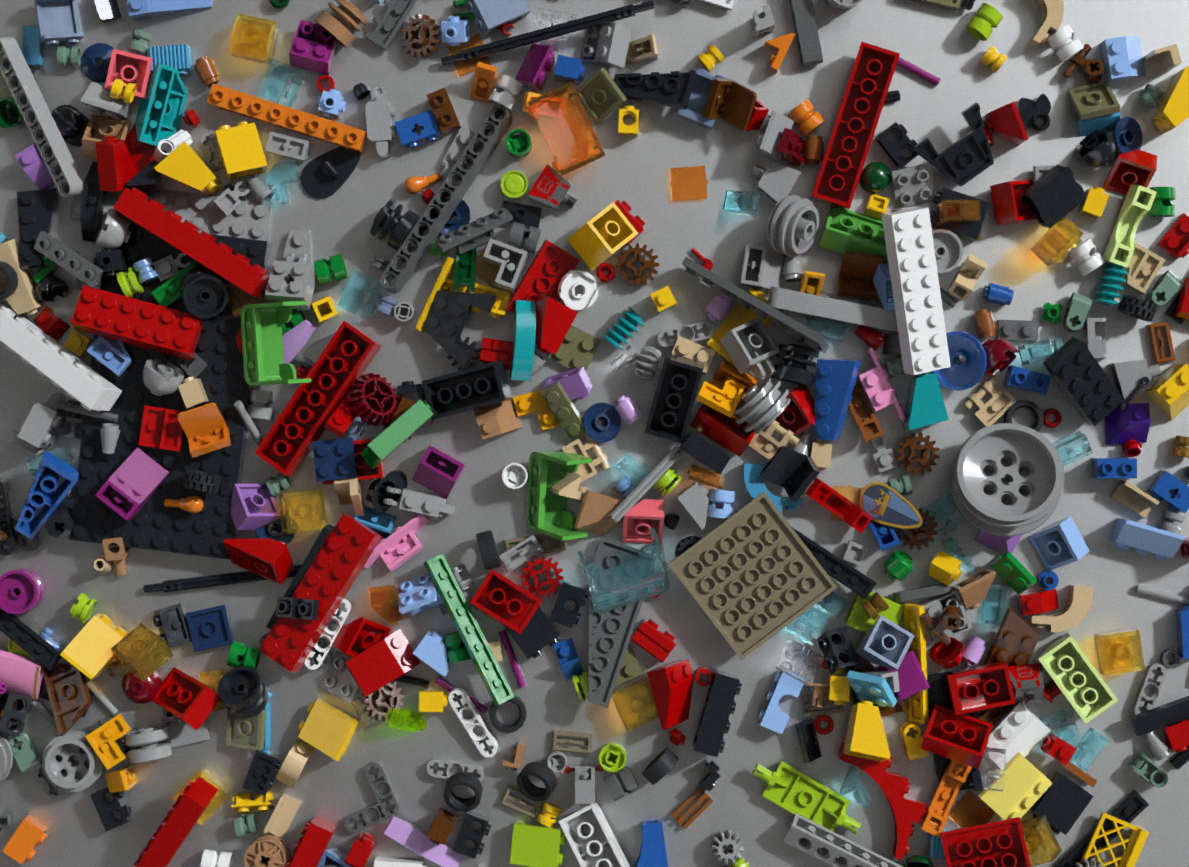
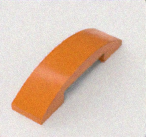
M951 760L930 801L921 825L922 830L940 837V833L943 831L948 820L949 811L962 783H965L970 773L971 766Z

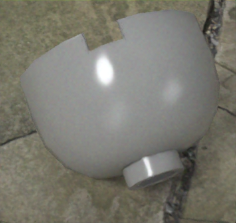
M109 208L95 245L100 248L115 250L123 242L127 243L131 235V231H128L129 222L127 218L117 210Z
M149 359L146 361L143 369V382L151 390V393L156 396L172 394L179 389L178 386L181 385L184 378V371L179 366L171 362H167V365L160 363L161 359Z

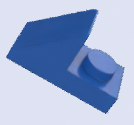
M873 520L870 521L868 525L875 537L878 548L882 552L901 544L893 527Z
M572 637L555 643L553 647L566 681L572 680L573 675H582L584 670Z

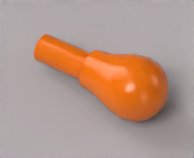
M439 172L427 177H409L404 182V188L409 194H417L425 187H428L429 184L441 181L442 176Z
M189 496L180 500L165 499L164 501L165 507H179L190 513H198L204 506L199 496Z

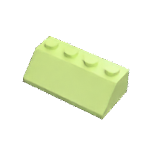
M1068 633L1053 642L1038 658L1085 724L1118 701Z

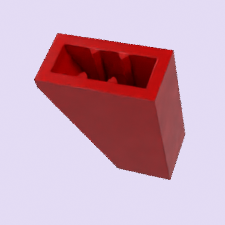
M115 136L103 137V140L95 143L100 190L119 192L126 188L125 184L137 172L125 141L116 139Z
M538 292L536 298L535 344L538 345L536 349L546 355L548 351L556 355L578 312L541 292Z

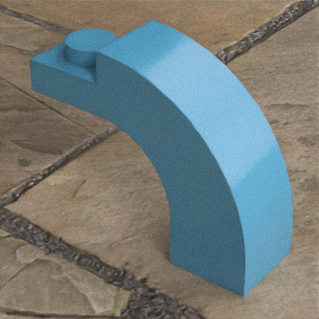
M743 463V482L752 500L764 491L780 513H782V505L788 510H797V506H802L803 498H799L795 502L789 497H778L768 491L764 479L760 476V472L764 469V464Z

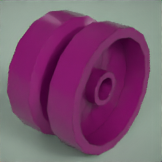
M21 568L4 573L0 577V608L11 614H20L33 610L40 605L44 598L45 587L43 580L30 569Z

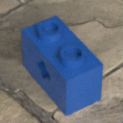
M558 55L554 80L578 86L579 81H583L585 66H582V60Z
M433 110L394 122L404 148L412 149L418 147L419 143L425 140L427 143L433 142L438 139L437 136L441 135ZM417 126L423 129L420 135L415 132Z
M1008 366L1003 385L1043 396L1047 395L1051 376L1017 366Z
M1091 458V478H1137V458Z
M1160 470L1147 489L1152 493L1151 497L1159 502L1163 500L1168 504L1167 508L1174 513H1186L1189 508V486L1169 472ZM1169 490H1173L1174 497H1170Z

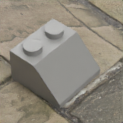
M694 482L676 497L697 525L704 529L709 498L706 495L709 492L703 484L700 483L698 485Z

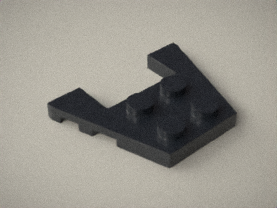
M974 103L961 112L971 131L941 153H937L928 138L923 139L912 147L915 153L960 187L994 164L978 103Z
M437 291L422 328L463 368L468 369L474 351L458 345L459 338L472 306L491 313L497 296L493 294Z

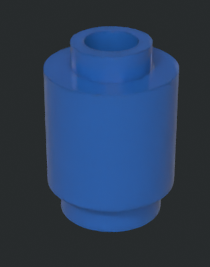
M990 282L988 286L985 285L982 297H985V302L1005 306L1011 304L1014 291L1007 286Z

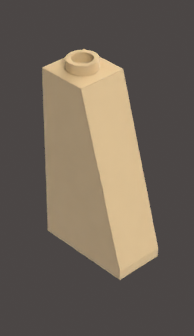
M16 239L1 243L0 261L12 266L18 277L17 289L14 294L5 299L17 315L25 313L26 316L37 313V308L43 306V304L37 298L36 287L29 270L22 269L20 249ZM0 271V292H3L7 288V279L4 273Z

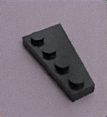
M691 70L685 73L671 71V73L664 74L659 72H651V74L641 75V73L615 74L613 81L627 99L686 110L697 72L696 70Z
M57 188L17 192L22 269L44 266L45 256L35 250L34 246L41 231H45L48 234L51 231V220L55 211V200L58 196Z

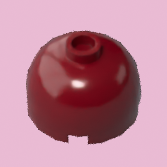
M1003 338L984 342L982 346L987 357L985 374L991 378L996 376L994 372L998 369L1000 372L1005 370L1015 360L1017 356L1014 353H1019V350Z
M154 668L135 669L124 675L121 688L129 701L136 704H146L152 702L151 699L158 693L163 681L161 674Z

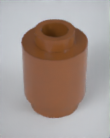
M203 56L195 60L194 69L205 87H210L212 84L220 82V75L212 58Z
M806 136L803 158L807 161V165H819V162L823 161L824 153L822 136Z
M987 309L976 311V316H972L976 334H979V338L995 336L994 330H996L992 312H988Z

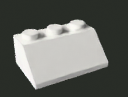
M1019 703L990 734L985 753L1004 768L1018 752L1026 757L1046 736L1050 729L1028 708Z

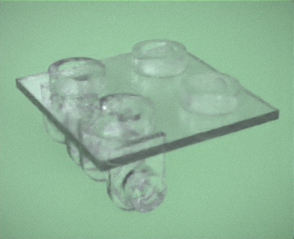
M537 8L534 31L576 20L577 15ZM574 32L532 44L550 45L553 47V51L571 54Z
M788 639L784 643L776 669L811 687L818 666L821 665L824 658L821 657L820 653L818 654L813 650L809 654L810 648L805 652V645L801 647L802 644L794 639L792 641Z

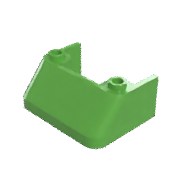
M306 301L249 304L242 307L240 316L244 377L248 385L311 382V378L297 379L295 367L290 363L284 364L282 323H288L291 320L292 306L306 305Z
M535 451L530 454L526 523L531 530L562 541L588 537V533L574 528L576 518L571 511L566 510L567 497L551 492L550 488L568 476V473L576 472L579 464L592 463V458L569 452Z

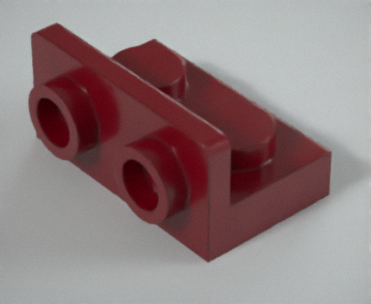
M784 128L776 151L793 166L807 165V161L799 155L803 151L804 140L793 130Z

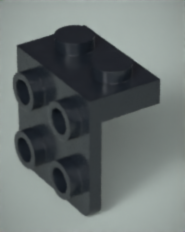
M781 446L760 472V476L762 479L784 487L789 498L797 502L813 480L816 479L820 471L812 458Z

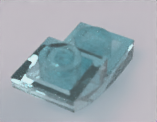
M950 536L948 539L942 537L940 541L947 553L962 561L961 567L972 573L975 565L971 563L972 559L964 554L961 557L959 556L963 549L958 546L960 542Z

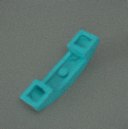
M515 300V332L510 380L530 381L535 351L536 304L535 301Z

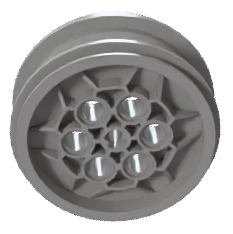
M1013 423L990 425L972 434L959 449L951 476L953 499L961 514L977 528L999 536L1022 535L1040 527L1054 512L1064 486L1063 463L1053 444L1036 430ZM1001 462H1009L1011 466L1004 467ZM989 470L993 475L987 476L984 474V471ZM1025 471L1028 476L1022 477L1019 472ZM1003 481H1008L1009 485H1004ZM990 489L994 494L987 495L984 493V490ZM1025 490L1029 495L1022 496L1019 491ZM1008 499L1011 504L1005 505L1001 500Z

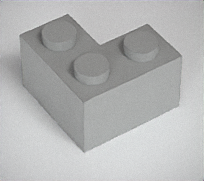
M490 238L483 255V260L485 263L500 268L495 280V287L514 294L527 262L528 252Z

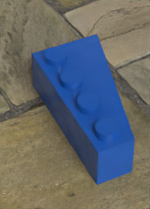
M817 359L814 439H840L847 416L848 405L852 399V391L854 385H856L857 374L863 360Z
M45 450L18 516L15 530L32 540L77 482L79 476L77 469Z

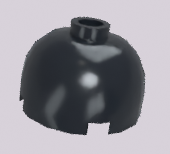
M1103 128L1104 131L1102 132L1095 130L1087 135L1080 142V145L1083 146L1079 150L1077 148L1075 150L1076 157L1088 167L1107 166L1113 160L1116 152V143L1114 137L1106 128Z

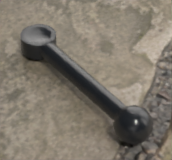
M1141 378V383L1123 403L1119 404L1120 410L1127 408V404L1143 385L1149 383V378Z

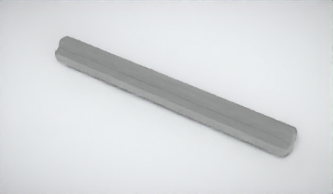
M675 446L609 517L617 523L682 456L683 451L678 446Z

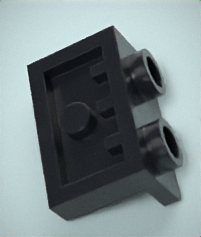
M181 603L154 611L152 618L155 627H158L160 632L158 638L161 646L169 649L192 641Z
M256 750L242 788L264 796L267 790L271 791L274 779L271 778L274 772H278L281 765L279 754L275 753V755Z

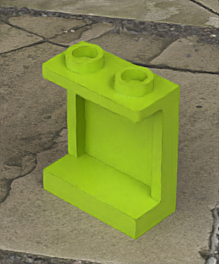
M873 592L870 593L867 599L856 593L844 621L846 625L867 633L876 619L873 620L861 604L872 599ZM882 597L889 608L886 611H881L879 616L882 615L897 625L899 622H903L904 606Z
M523 821L514 823L510 864L529 867H560V865H563L565 854L562 853V845L566 844V836L562 828L529 825Z

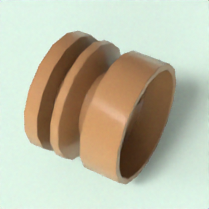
M334 0L339 5L338 7L331 2L328 3L333 13L330 15L322 11L314 21L338 39V43L348 48L355 39L350 32L351 28L361 32L362 29L356 22L358 21L366 26L368 20L349 0Z
M272 833L260 835L248 847L244 856L245 867H285L291 855L289 844L284 838L281 839ZM263 857H265V858L269 857L270 860L267 862V861H263L262 858H263Z

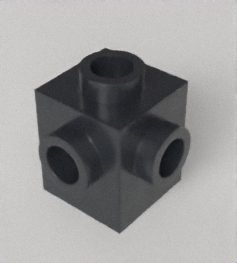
M101 248V252H95L94 265L103 270L102 274H105V277L116 276L117 272L127 271L123 250Z

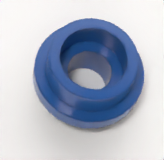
M1043 571L1038 577V583L1044 590H1053L1058 585V576L1053 571ZM1047 577L1052 578L1050 584H1047L1045 581Z

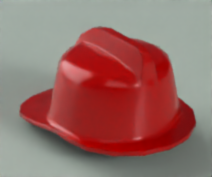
M950 637L951 643L949 645H944L940 641L935 643L930 650V658L946 669L959 666L963 658L962 651L964 645L953 637Z

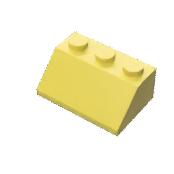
M1018 752L978 797L1002 819L1007 820L1017 817L1021 819L1053 783Z

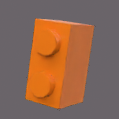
M28 815L22 820L2 852L21 865L26 861L30 862L37 853L35 851L37 845H42L48 835L45 833L49 828Z

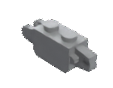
M378 86L372 87L371 101L365 105L367 138L373 144H376L377 154L385 159L390 155L389 143H393V137H396V126L392 125L395 109L394 105H391L387 99L385 87Z
M389 486L386 488V491L389 493L401 494L399 501L384 498L383 503L434 517H442L443 512L454 515L455 506L446 504L447 499H443L440 496L406 488L398 489Z

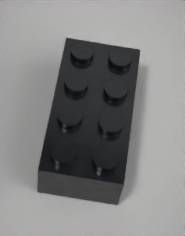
M1074 337L1043 362L1045 368L1081 417L1093 426H1096L1116 409L1120 403L1125 401L1086 345Z
M666 352L644 433L679 443L683 442L703 373L704 362Z
M494 361L422 381L427 404L431 407L434 414L431 420L443 419L513 400L503 361Z
M714 669L713 680L708 688L692 744L694 751L718 757V754L723 752L725 746L723 736L724 733L728 734L731 724L729 722V715L734 714L736 708L734 698L735 695H739L742 686L737 675Z

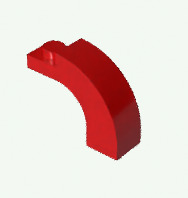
M817 477L805 493L861 534L873 518Z

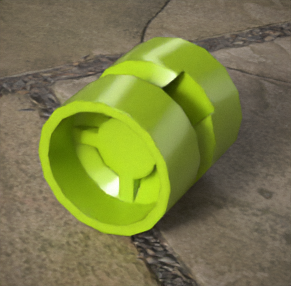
M982 3L977 10V17L971 18L966 25V29L976 38L987 41L993 33L992 27L996 28L999 25L1003 15L993 6Z

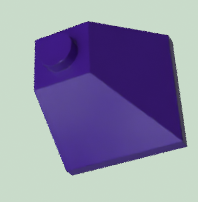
M1149 403L1127 404L1125 410H1120L1118 406L1104 418L1106 445L1125 444L1126 441L1131 439L1140 443H1146L1150 427Z

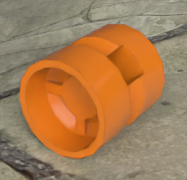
M808 99L788 114V117L794 123L800 124L798 129L805 137L825 121L819 112H813V104Z

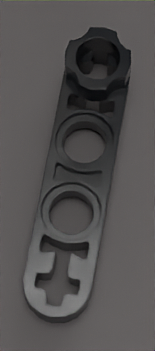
M0 478V496H3V498H0V502L5 506L4 511L0 513V522L5 521L8 524V530L4 533L10 535V537L0 543V554L7 556L16 551L17 540L8 495L10 483L4 478ZM6 542L7 544H11V548H9L8 551L6 548L3 549V545L6 544Z

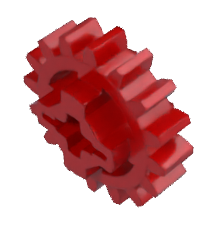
M542 555L541 560H538L535 556L533 563L527 561L529 567H523L522 570L526 574L521 575V578L525 579L522 586L527 585L526 591H533L534 596L540 594V599H543L544 594L550 598L551 591L555 594L558 593L556 586L562 587L559 580L564 579V576L559 575L563 569H557L558 561L553 564L551 562L552 557L547 561L544 555ZM544 564L541 569H533L535 565ZM550 567L554 570L556 579L551 577ZM547 569L545 572V577L548 579L543 580L540 583V585H538L539 577L537 576V574H542V572H544V570ZM529 575L535 580L534 587L529 581ZM544 585H552V587L547 590H540L541 587Z

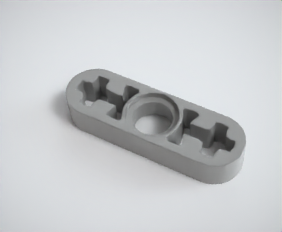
M702 321L666 329L658 334L657 341L661 347L675 346V339L669 340V344H666L665 341L661 342V338L664 337V333H667L668 336H673V331L677 330L678 339L683 329L691 331L692 335L689 340L692 342L709 339L714 334V326L708 321ZM702 325H706L707 328L710 327L711 331L708 332L707 336L704 333L697 334L699 338H694L695 332L692 327L696 326V330L702 329Z
M1151 663L1147 667L1132 707L1134 715L1141 712L1138 710V707H1143L1145 701L1141 700L1142 697L1151 700L1150 703L1146 702L1144 705L1147 711L1155 707L1167 674L1166 668L1163 665ZM1158 668L1161 674L1155 676L1154 681L1158 682L1156 685L1155 683L1148 681V679L1150 678L1151 680H1153L1154 673H1152V670H1156ZM1148 685L1154 687L1155 691L1152 696H1146L1144 693V689Z
M433 758L427 764L428 774L436 778L449 779L452 776L450 768L455 765L460 767L461 772H465L464 767H468L467 772H473L474 769L478 770V774H481V776H477L480 782L484 777L483 768L475 764L441 758ZM435 762L438 763L439 767L443 768L445 764H449L446 770L447 775H444V770L441 769L437 773L433 772L434 769L430 768V766H433Z

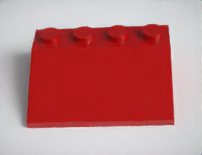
M1020 817L940 833L947 867H1031Z

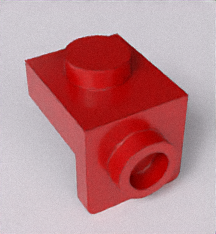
M48 306L34 319L36 324L46 334L56 340H59L70 328V325Z
M1050 733L1043 739L1040 748L1064 765L1068 764L1077 748L1053 733Z

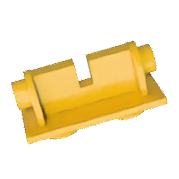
M266 791L265 796L255 793V800H251V793H237L232 797L233 804L236 805H231V807L238 814H248L249 811L257 810L259 813L269 812V809H274L273 804L270 802L273 801V793H269V791Z

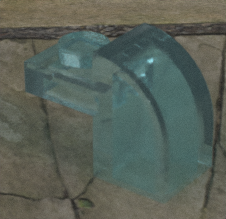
M293 158L278 162L268 173L267 185L270 187L276 186V189H273L276 201L279 200L282 205L290 203L286 184L301 180L297 160Z
M1061 335L1018 346L1022 366L1049 358L1064 345Z

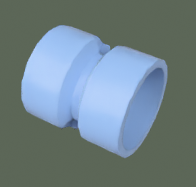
M710 488L709 500L711 504L708 505L707 516L728 519L732 516L733 508L731 504L734 503L735 491ZM718 503H724L723 509L718 508Z

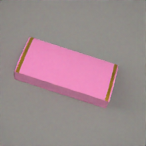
M0 650V682L6 684V691L37 700L44 666L36 659Z

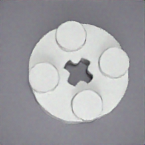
M570 270L561 279L557 295L565 306L573 310L588 308L595 302L598 296L596 280L590 273L583 270ZM581 285L580 289L582 290V293H577L575 295L574 288Z

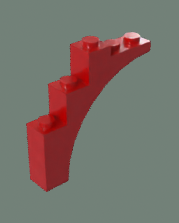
M842 737L837 757L867 773L884 792L891 807L894 820L895 839L892 855L896 859L903 860V856H906L909 850V844H907L909 836L912 837L915 825H913V822L921 824L928 808H926V804L923 801L904 796L909 791L910 782H908L909 779L905 775L886 770L892 764V756H890L889 760L880 762L843 754L846 738Z

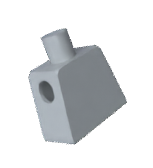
M771 161L767 168L756 163L750 174L760 179L756 188L776 204L781 199L787 198L801 172Z
M1146 360L1109 364L1115 386L1124 400L1141 383L1142 377L1149 378V383L1143 385L1137 394L1152 388V378L1161 376L1159 365L1156 364L1148 367Z

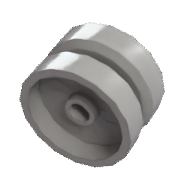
M949 230L932 231L937 272L938 274L950 272L962 260L964 252L962 242L956 234ZM939 248L942 250L940 252L941 255L937 254V249Z
M168 726L146 727L126 733L124 735L125 745L138 746L127 752L128 762H146L172 755L171 744L160 742L170 736Z

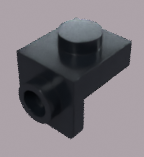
M414 381L402 382V386H397L398 394L418 393L419 400L423 403L425 402L426 397L422 384H414Z
M707 759L703 761L704 765L710 770L697 783L703 793L706 790L711 791L717 785L716 780L721 777L718 772L720 768L713 760L711 762Z

